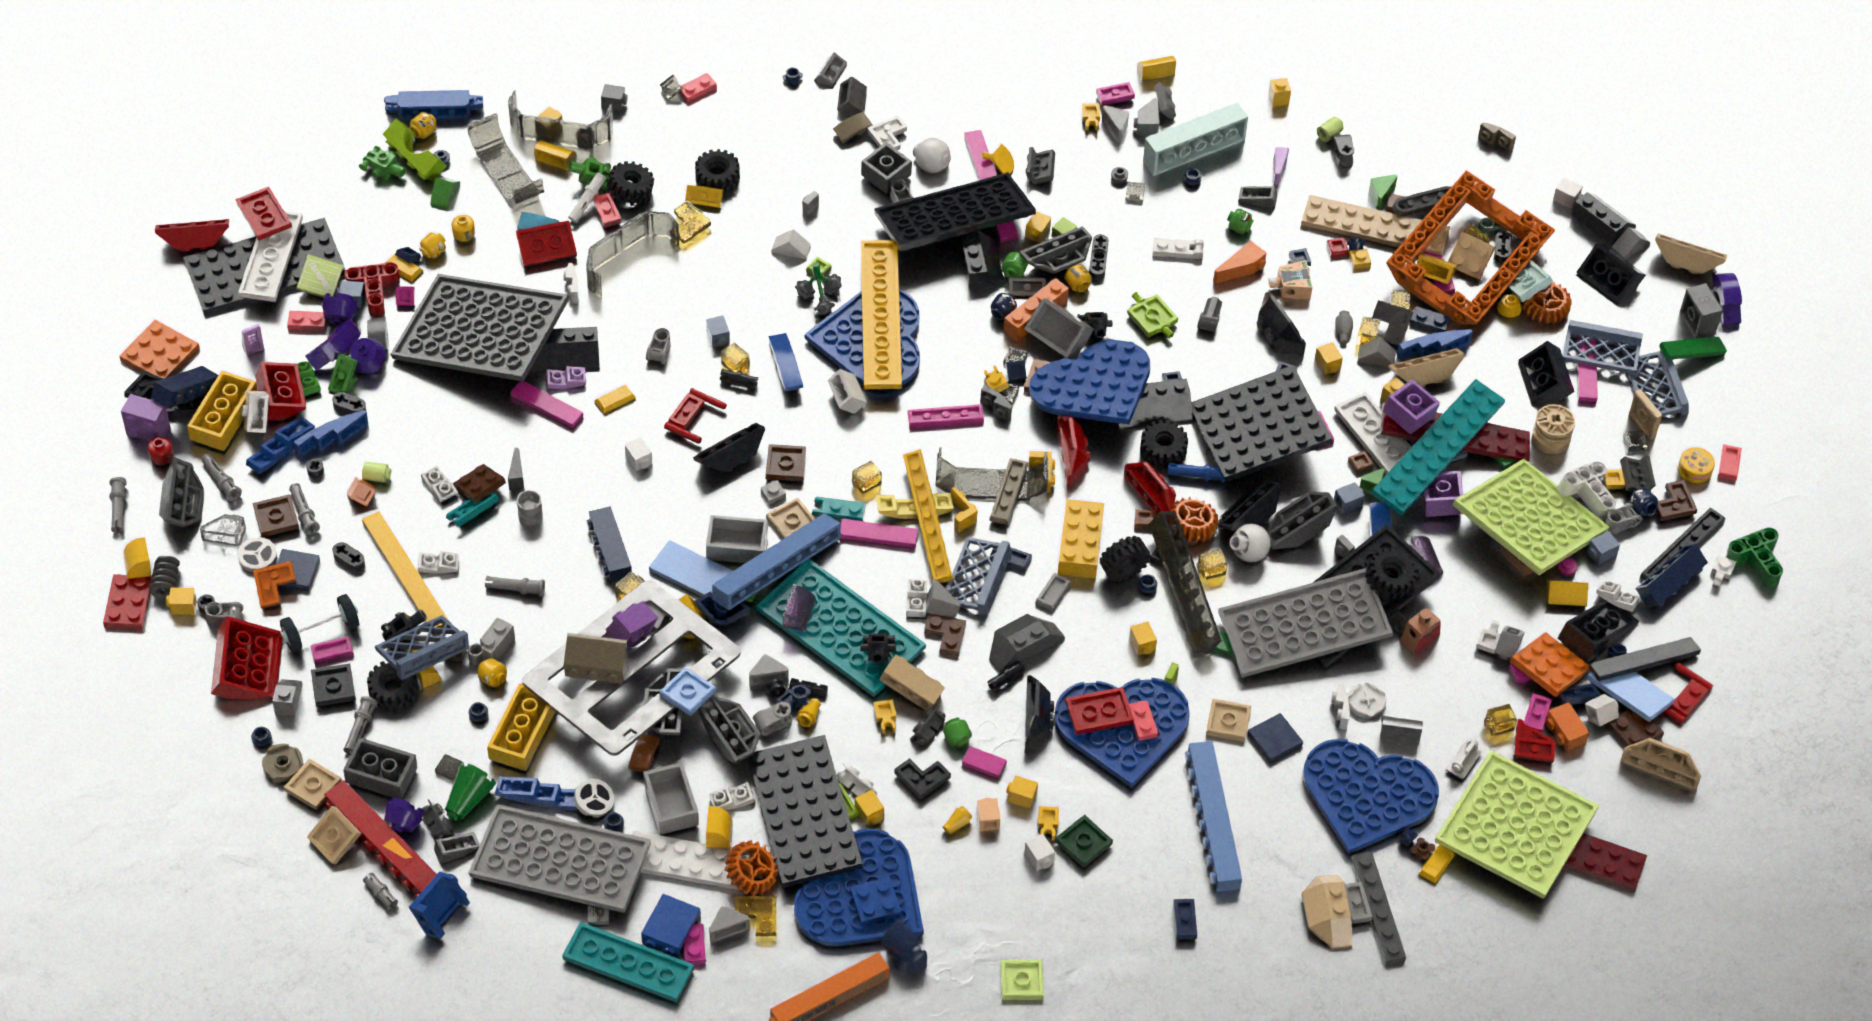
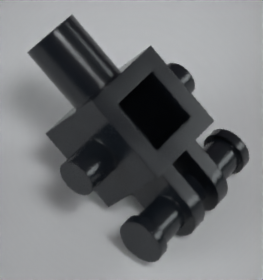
M1107 312L1077 314V318L1094 328L1090 336L1091 338H1103L1106 336L1107 327L1113 326V321L1108 320Z
M421 609L412 616L405 612L396 613L393 620L382 624L380 627L384 632V640H389L417 627L427 619V615ZM403 640L401 642L411 643V640Z
M863 635V644H860V651L868 652V661H873L876 664L888 661L889 651H896L895 635Z

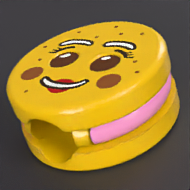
M1688 448L1680 456L1678 472L1688 482L1704 483L1712 476L1715 459L1709 451L1703 448Z

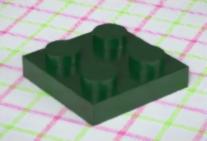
M1084 814L1055 838V842L1084 868L1113 844V839Z

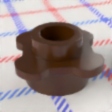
M1418 838L1416 845L1411 847V852L1417 858L1424 860L1428 859L1430 853L1435 850V845L1429 844L1424 838Z

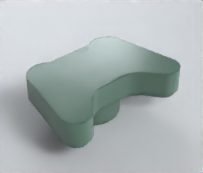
M1488 217L1482 218L1472 228L1474 237L1488 243V237L1494 233L1507 231Z

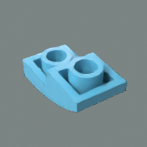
M522 212L517 229L522 230L557 223L559 220Z

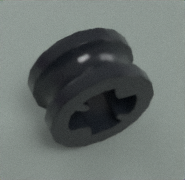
M311 459L307 462L306 469L310 477L318 478L323 475L324 467L320 459Z
M204 594L198 598V608L203 614H205L206 606L204 603L215 602V598L210 594Z
M781 679L771 680L766 685L770 697H778L786 691Z

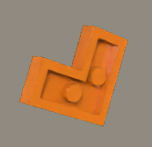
M292 561L253 570L260 607L264 609L281 604L278 586L296 581Z

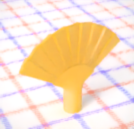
M1002 143L993 153L982 152L981 154L982 159L992 161L1002 174L1012 173L1015 165L1013 156Z

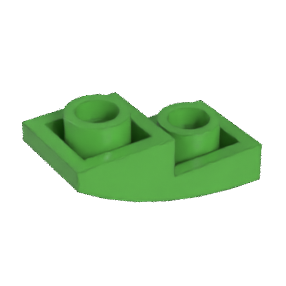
M301 361L297 363L304 396L321 391L320 384L310 362Z

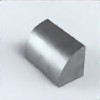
M853 76L843 81L839 88L837 111L849 116L864 112L867 86Z
M1382 716L1380 737L1419 743L1423 721Z

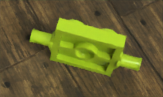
M1138 292L1133 293L1131 297L1137 303L1127 309L1128 316L1148 338L1159 332H1163L1168 339L1172 338L1174 333L1169 327L1178 323L1179 318L1158 294L1149 298H1142Z

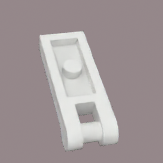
M1154 237L1152 256L1202 259L1204 256V251L1202 250L1204 248V240L1199 238L1195 240Z

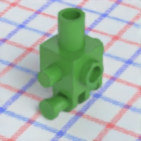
M377 145L373 147L372 151H368L367 155L362 159L363 162L358 165L362 171H366L367 167L370 166L372 168V175L376 178L381 176L388 179L391 174L402 178L406 172L405 167L397 164L396 154L393 151L388 153Z
M594 157L587 158L582 164L570 161L568 171L579 174L578 182L589 185L595 174L600 173L606 177L600 190L608 192L607 183L611 169L610 163L598 162Z

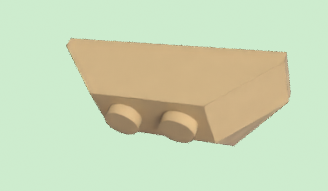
M1660 233L1655 238V242L1665 261L1671 267L1677 269L1682 267L1688 269V272L1692 274L1705 273L1725 263L1728 257L1727 254Z
M1458 348L1391 364L1388 367L1405 381L1409 382L1413 379L1421 387H1425L1426 384L1441 383L1443 380L1449 379L1464 359L1465 354Z
M1652 738L1627 746L1623 750L1621 762L1697 790L1701 775L1689 752Z
M1338 874L1317 876L1302 891L1308 928L1319 939L1327 943V946L1331 949L1352 948V922L1344 881Z

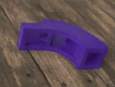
M1732 272L1712 273L1713 292L1716 291L1718 293L1720 304L1723 308V313L1721 314L1722 325L1741 324V304L1743 303L1736 275Z
M349 318L337 326L328 339L307 353L305 357L313 368L318 371L329 362L335 361L339 354H344L358 340L361 331L352 319Z

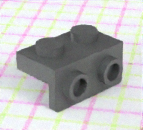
M1029 147L1025 173L1033 185L1053 180L1056 156L1053 149L1036 153L1033 147Z
M1645 455L1641 460L1624 456L1620 460L1626 491L1633 493L1640 488H1647L1651 491L1656 486L1650 456Z

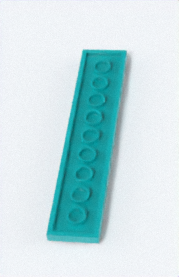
M1475 378L1373 488L1371 494L1402 516L1504 405L1506 400Z

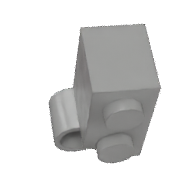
M497 617L479 639L480 644L473 643L469 645V661L475 665L489 658L498 661L515 640L514 625Z

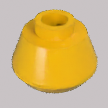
M1507 294L1498 301L1497 310L1502 316L1513 318L1521 313L1522 306L1518 297L1513 294Z

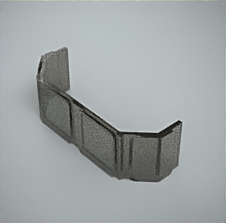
M513 90L512 95L509 96L508 111L510 125L517 133L519 131L524 139L542 140L548 143L555 142L561 145L588 149L593 148L595 145H601L612 138L613 114L612 105L610 104L605 117L590 124L522 114L518 109L516 90Z
M497 112L467 124L468 136L476 156L509 204H517L545 192L543 179L539 178L532 181L506 144L499 126Z
M646 211L623 224L614 233L608 234L591 245L588 249L586 260L587 288L592 293L602 297L601 275L596 269L646 236L668 237L678 246L679 223L675 221V218L669 212L648 213Z
M939 447L935 486L948 493H951V488L956 487L958 491L964 493L966 498L996 499L1006 469L955 467L942 458V447ZM1044 452L1043 463L1030 470H1026L1017 501L1030 500L1032 497H1037L1047 492V452Z

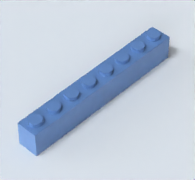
M825 513L815 518L712 584L713 600L728 610L737 606L841 538V523Z
M1213 741L1189 743L1188 751H1185V761L1190 764L1188 774L1189 779L1193 780L1194 783L1192 785L1193 797L1197 798L1196 813L1197 815L1200 814L1201 820H1199L1200 831L1204 832L1205 836L1203 837V847L1208 850V855L1206 856L1207 865L1212 869V872H1210L1211 884H1215L1216 892L1241 889L1242 875Z

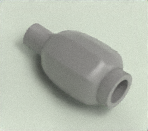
M1347 310L1340 311L1339 315L1335 318L1336 332L1340 336V342L1344 344L1348 342V336L1353 332V318Z

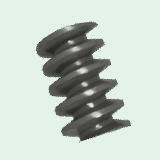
M162 555L155 560L149 593L154 597L166 599V596L170 594V588H174L176 584L175 580L179 571L180 561L173 556Z

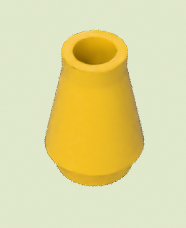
M815 698L810 699L797 713V722L801 726L810 727L815 723L821 706L820 701Z
M964 806L955 809L942 828L947 834L951 835L969 824L973 817Z

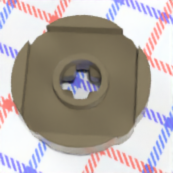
M286 743L270 747L267 750V754L262 758L263 771L274 783L290 781L303 766V757L300 750ZM280 760H284V762H288V763H286L285 765H282V766H281V765H278V764H280Z

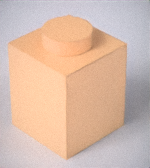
M997 798L977 800L976 812L979 830H999L1001 818Z

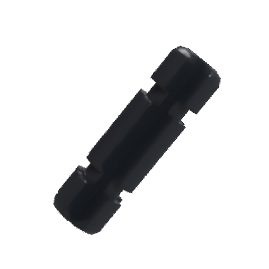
M791 678L789 683V689L796 685H803L810 689L811 694L818 693L819 696H826L828 692V686L824 684L819 686L817 685L818 683L805 680L799 681L796 678Z

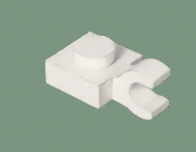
M1718 555L1711 570V573L1715 574L1712 585L1720 587L1723 578L1729 580L1736 561Z
M1493 619L1489 630L1482 629L1476 648L1495 654L1500 634L1497 633L1499 621Z

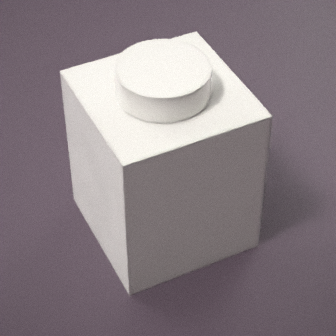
M1564 177L1555 189L1553 200L1572 209L1575 201L1583 195L1581 194L1583 186Z
M642 437L624 444L625 456L635 471L645 469L653 464L652 451Z
M1605 694L1585 703L1588 721L1598 726H1602L1619 717L1617 701Z
M1044 834L1025 842L1024 853L1036 871L1042 868L1046 869L1054 863L1055 851Z

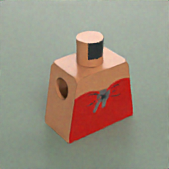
M1425 608L1421 610L1420 613L1407 622L1400 642L1415 654L1440 635L1441 620L1430 609Z

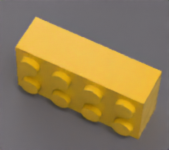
M222 370L187 425L190 440L225 451L244 420L242 405H245L246 390L258 391L256 381Z
M1066 499L1057 574L1096 579L1105 503Z
M521 683L518 684L487 746L489 760L526 771L555 711Z

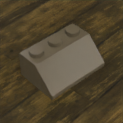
M567 633L564 656L565 676L624 684L628 669L627 640Z

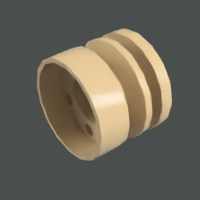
M1556 404L1546 405L1539 409L1531 433L1533 445L1539 451L1550 455L1561 454L1566 451L1570 445L1575 427L1573 413L1568 408Z

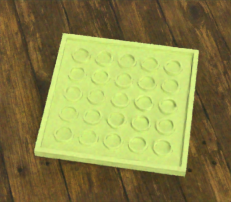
M1525 459L1520 460L1455 499L1453 503L1455 508L1538 575H1541L1588 545L1591 539L1608 532L1610 528L1572 496L1561 495L1557 490V485Z
M1490 750L1435 837L1434 842L1544 899L1597 812L1599 805Z

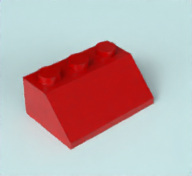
M260 362L255 379L258 391H265L269 395L267 420L283 421L306 410V402L297 363Z

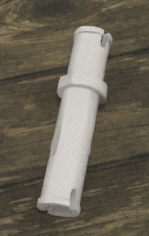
M600 173L595 174L591 183L586 185L585 192L570 215H568L569 220L578 223L594 196L599 194L598 190L606 180L605 176Z

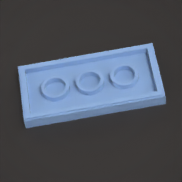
M671 540L666 543L649 566L650 572L701 597L710 591L712 593V584L733 572Z
M1592 672L1587 677V680L1648 722L1674 703L1673 697L1636 672L1602 681H1597Z

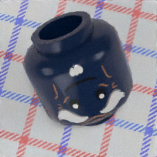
M999 293L990 304L991 314L998 320H1004L1007 315L1017 308L1015 297L1010 293Z
M1640 488L1632 493L1630 503H1632L1633 509L1639 515H1652L1657 510L1658 498L1649 489Z

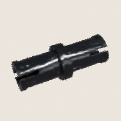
M724 368L721 369L720 375L722 376L719 377V380L735 383L736 386L744 385L755 389L759 380L757 376L743 374L742 371L734 372Z
M1018 660L1010 667L1000 670L998 675L987 681V683H990L988 684L989 688L992 691H996L1004 684L1011 683L1016 676L1025 671L1024 664Z

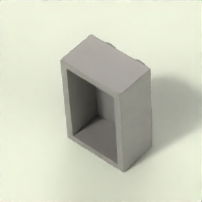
M1044 297L1024 328L1064 357L1076 360L1094 331V328L1054 301Z
M710 515L706 540V558L718 561L747 563L766 551L768 520Z
M683 762L643 772L645 790L659 835L699 825L698 809Z

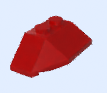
M230 219L155 225L154 231L156 235L175 249L189 251L192 248L199 247V249L205 250L213 246L229 228Z
M1057 415L1056 427L1066 487H1069L1086 471L1087 462H1090V452L1086 451L1088 440L1087 436L1083 435L1082 427L1072 417Z
M1149 463L1126 464L1124 467V478L1149 508L1154 511V514L1163 525L1169 528L1167 520L1172 515L1171 509H1173V504L1176 500L1174 488L1170 487L1165 482L1163 475L1159 474Z

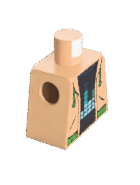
M1301 261L1280 266L1277 277L1268 278L1269 289L1279 288L1282 298L1311 299L1313 286L1307 262Z

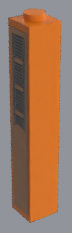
M878 952L770 1009L769 1021H808L888 979L890 968Z

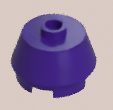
M329 293L325 294L324 300L321 302L324 319L336 325L342 324L349 318L353 319L358 310V300L353 301V296L344 293H338L337 296H330Z
M360 338L352 344L349 353L350 358L358 361L355 370L366 374H372L380 370L386 358L384 346L373 338Z
M390 797L389 802L385 804L384 821L396 832L402 833V831L412 833L423 821L422 816L425 811L420 807L416 810L410 802Z

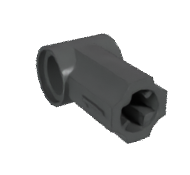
M1212 296L1207 298L1204 310L1200 313L1197 328L1216 332L1223 303L1218 297Z

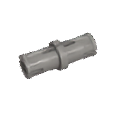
M372 872L368 874L371 877L370 879L366 875L363 882L373 891V896L376 899H380L388 910L393 909L391 904L396 907L398 900L388 891L386 884H382Z

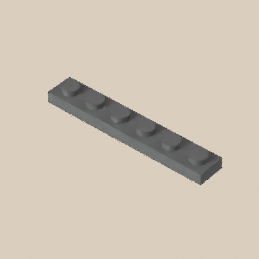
M1366 852L1352 855V863L1358 881L1362 882L1372 914L1371 922L1385 965L1403 962L1406 960V955L1373 853Z

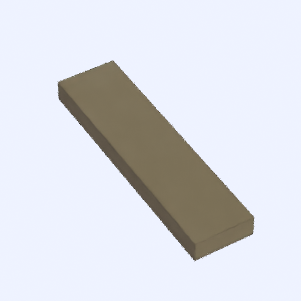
M1009 458L989 521L1008 525L1028 467L1027 461Z

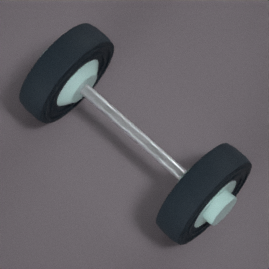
M343 594L337 597L339 613L301 629L295 626L290 617L283 618L279 621L283 642L287 643L292 652L302 649L301 632L339 617L344 620L349 629H354L360 625L357 615L359 614L355 603H352L350 597L347 594Z

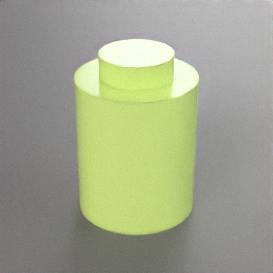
M1332 116L1317 127L1316 133L1318 137L1324 142L1330 141L1332 136L1338 135L1343 131V121L1336 116Z
M364 462L362 468L363 480L386 483L387 479H391L392 468H389L388 464Z

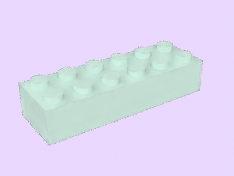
M1237 102L1201 117H1196L1188 122L1181 123L1178 126L1165 129L1160 133L1150 135L1145 138L1143 163L1151 174L1155 176L1245 141L1249 116Z

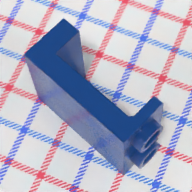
M439 871L409 906V909L424 933L440 940L445 934L441 925L458 905L468 906L470 902L466 897L467 893L458 884L457 877L451 873L446 874Z
M662 894L641 932L642 943L646 947L655 948L667 955L679 958L681 947L693 925L698 924L701 919L700 908Z

